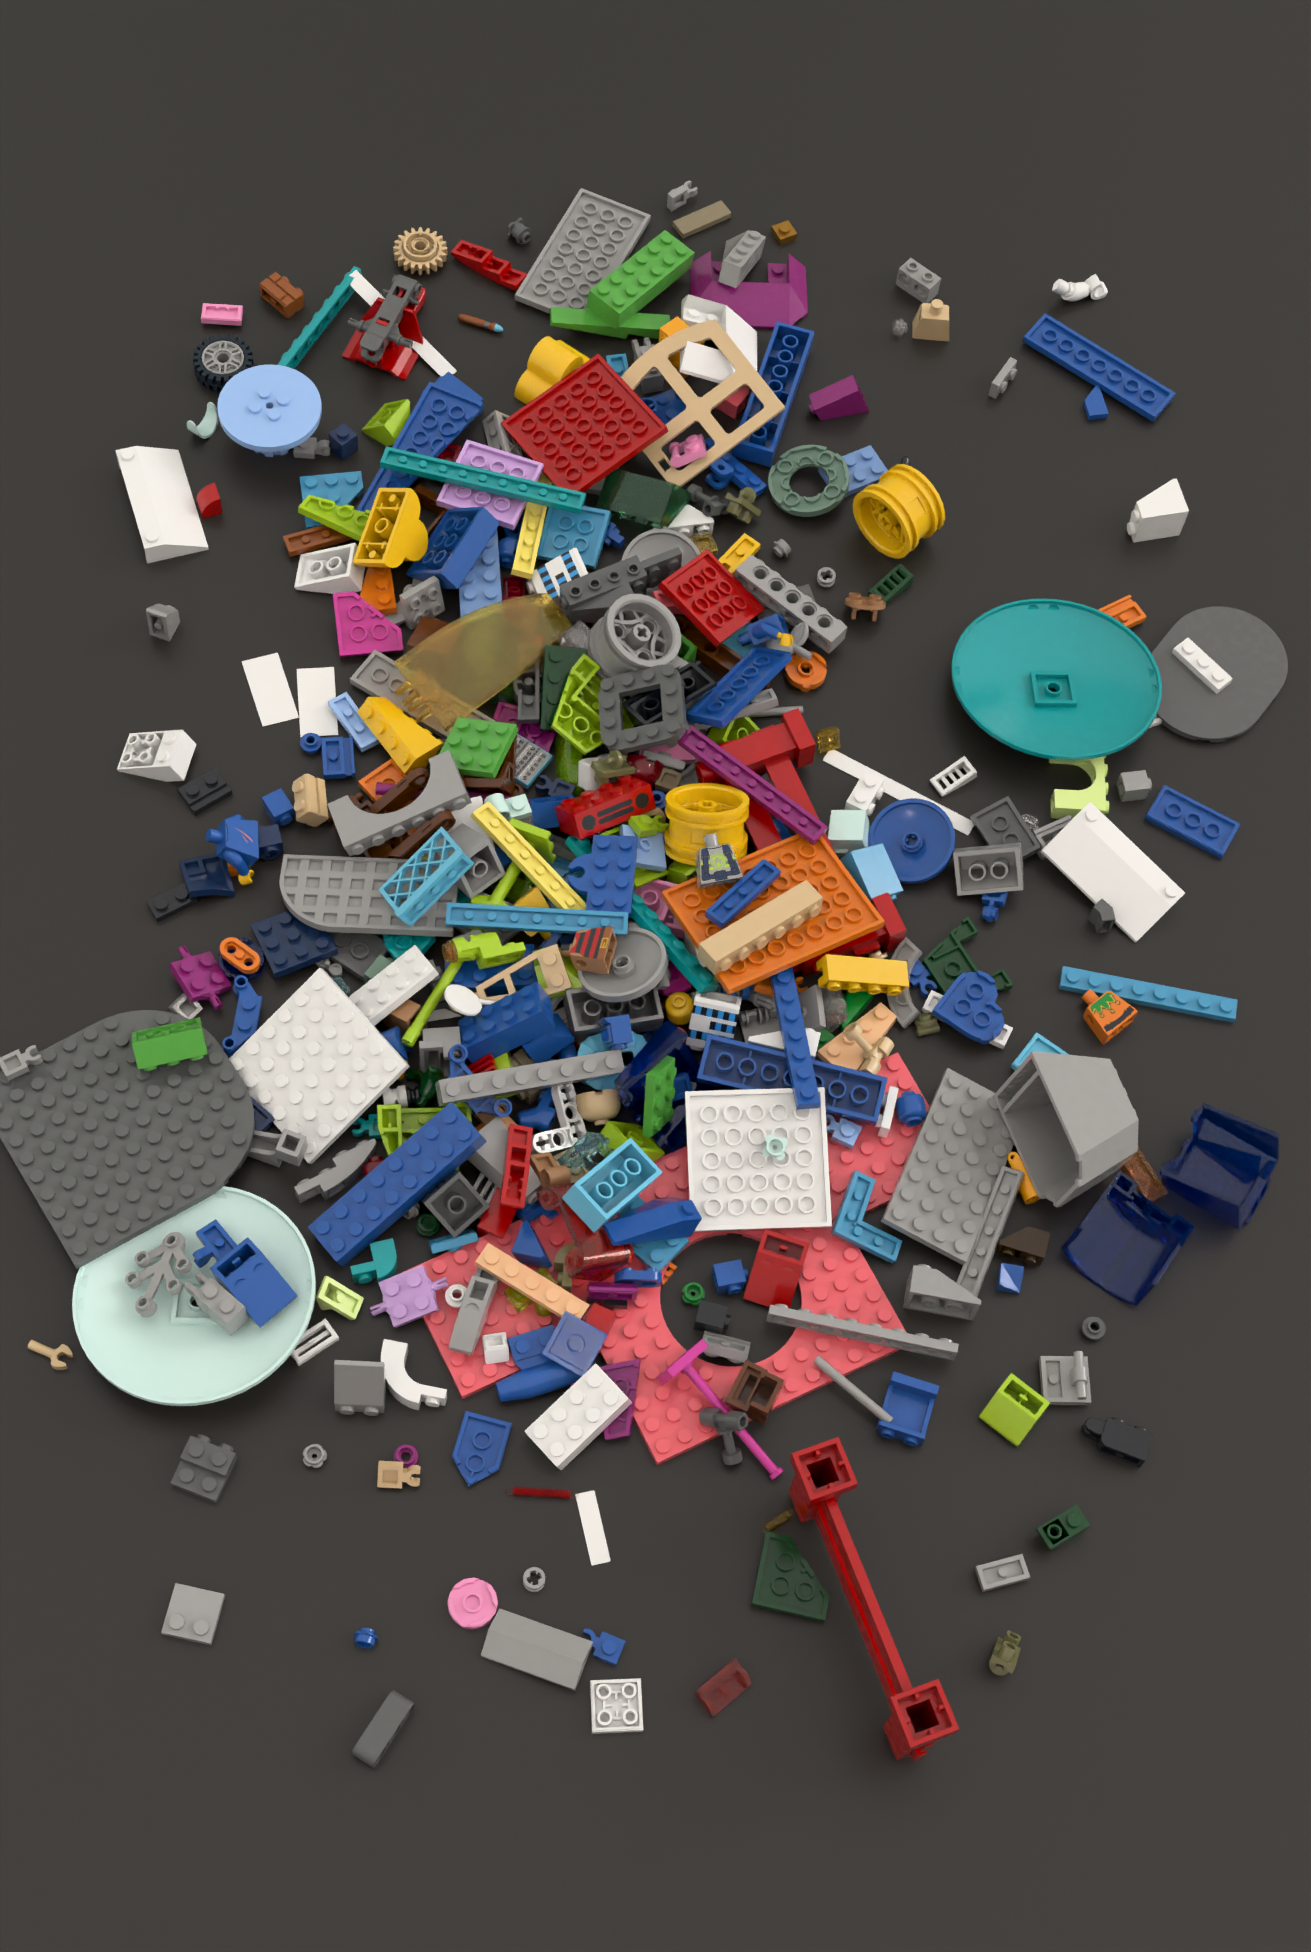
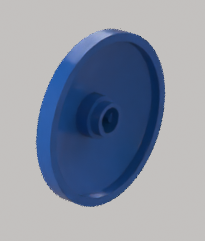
M910 798L888 805L876 816L869 830L868 847L883 843L900 883L917 884L936 877L947 867L955 851L956 836L950 818L939 806L927 800Z

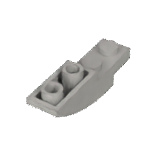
M375 1138L369 1141L363 1140L355 1148L349 1151L343 1150L332 1158V1169L326 1168L314 1178L301 1180L294 1187L295 1196L299 1203L320 1193L326 1201L348 1187L362 1174L363 1166L369 1163L368 1159L375 1156L377 1152Z
M479 1267L475 1276L472 1275L465 1292L449 1344L450 1350L471 1356L487 1320L488 1309L500 1282L499 1279Z

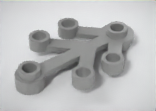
M179 1232L168 1234L163 1239L162 1245L148 1253L145 1251L137 1253L135 1262L141 1268L147 1267L151 1261L160 1256L162 1258L159 1262L138 1274L130 1272L125 1277V1282L132 1289L139 1287L142 1282L152 1277L145 1295L139 1297L135 1305L136 1311L143 1318L151 1317L157 1311V1304L153 1299L163 1277L167 1281L166 1289L170 1294L176 1295L182 1291L183 1285L176 1278L170 1265L173 1255L177 1260L175 1267L181 1274H186L192 1269L191 1262L185 1257L183 1252L186 1246L185 1238Z

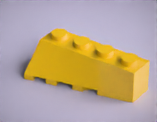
M368 697L357 711L404 774H408L418 767L426 768L430 763L429 758L434 757L444 745L443 741L436 739L429 730L419 726L412 717L406 716L403 710L386 697Z

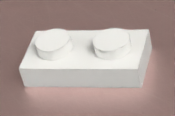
M890 1086L887 1094L884 1093L881 1107H884L883 1113H879L878 1121L875 1127H879L878 1136L887 1138L899 1088Z

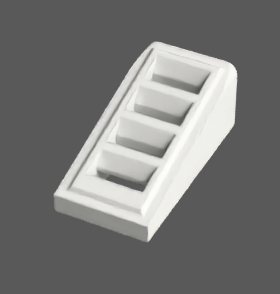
M963 756L931 778L930 782L941 797H944L975 779L977 771L967 758ZM963 768L967 774L963 775L959 769ZM956 772L960 779L957 780L952 773ZM949 776L954 783L950 784L945 777ZM942 780L947 788L943 789L938 781Z

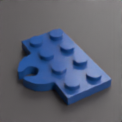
M593 835L592 853L583 854L570 863L568 867L569 873L578 871L584 873V876L576 878L573 875H567L569 885L575 892L587 896L586 910L628 912V917L631 918L638 836Z

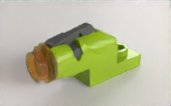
M478 929L454 937L442 945V954L446 962L451 961L455 963L476 960L479 970L520 961L526 951L523 942H510L502 946L496 932L482 933Z

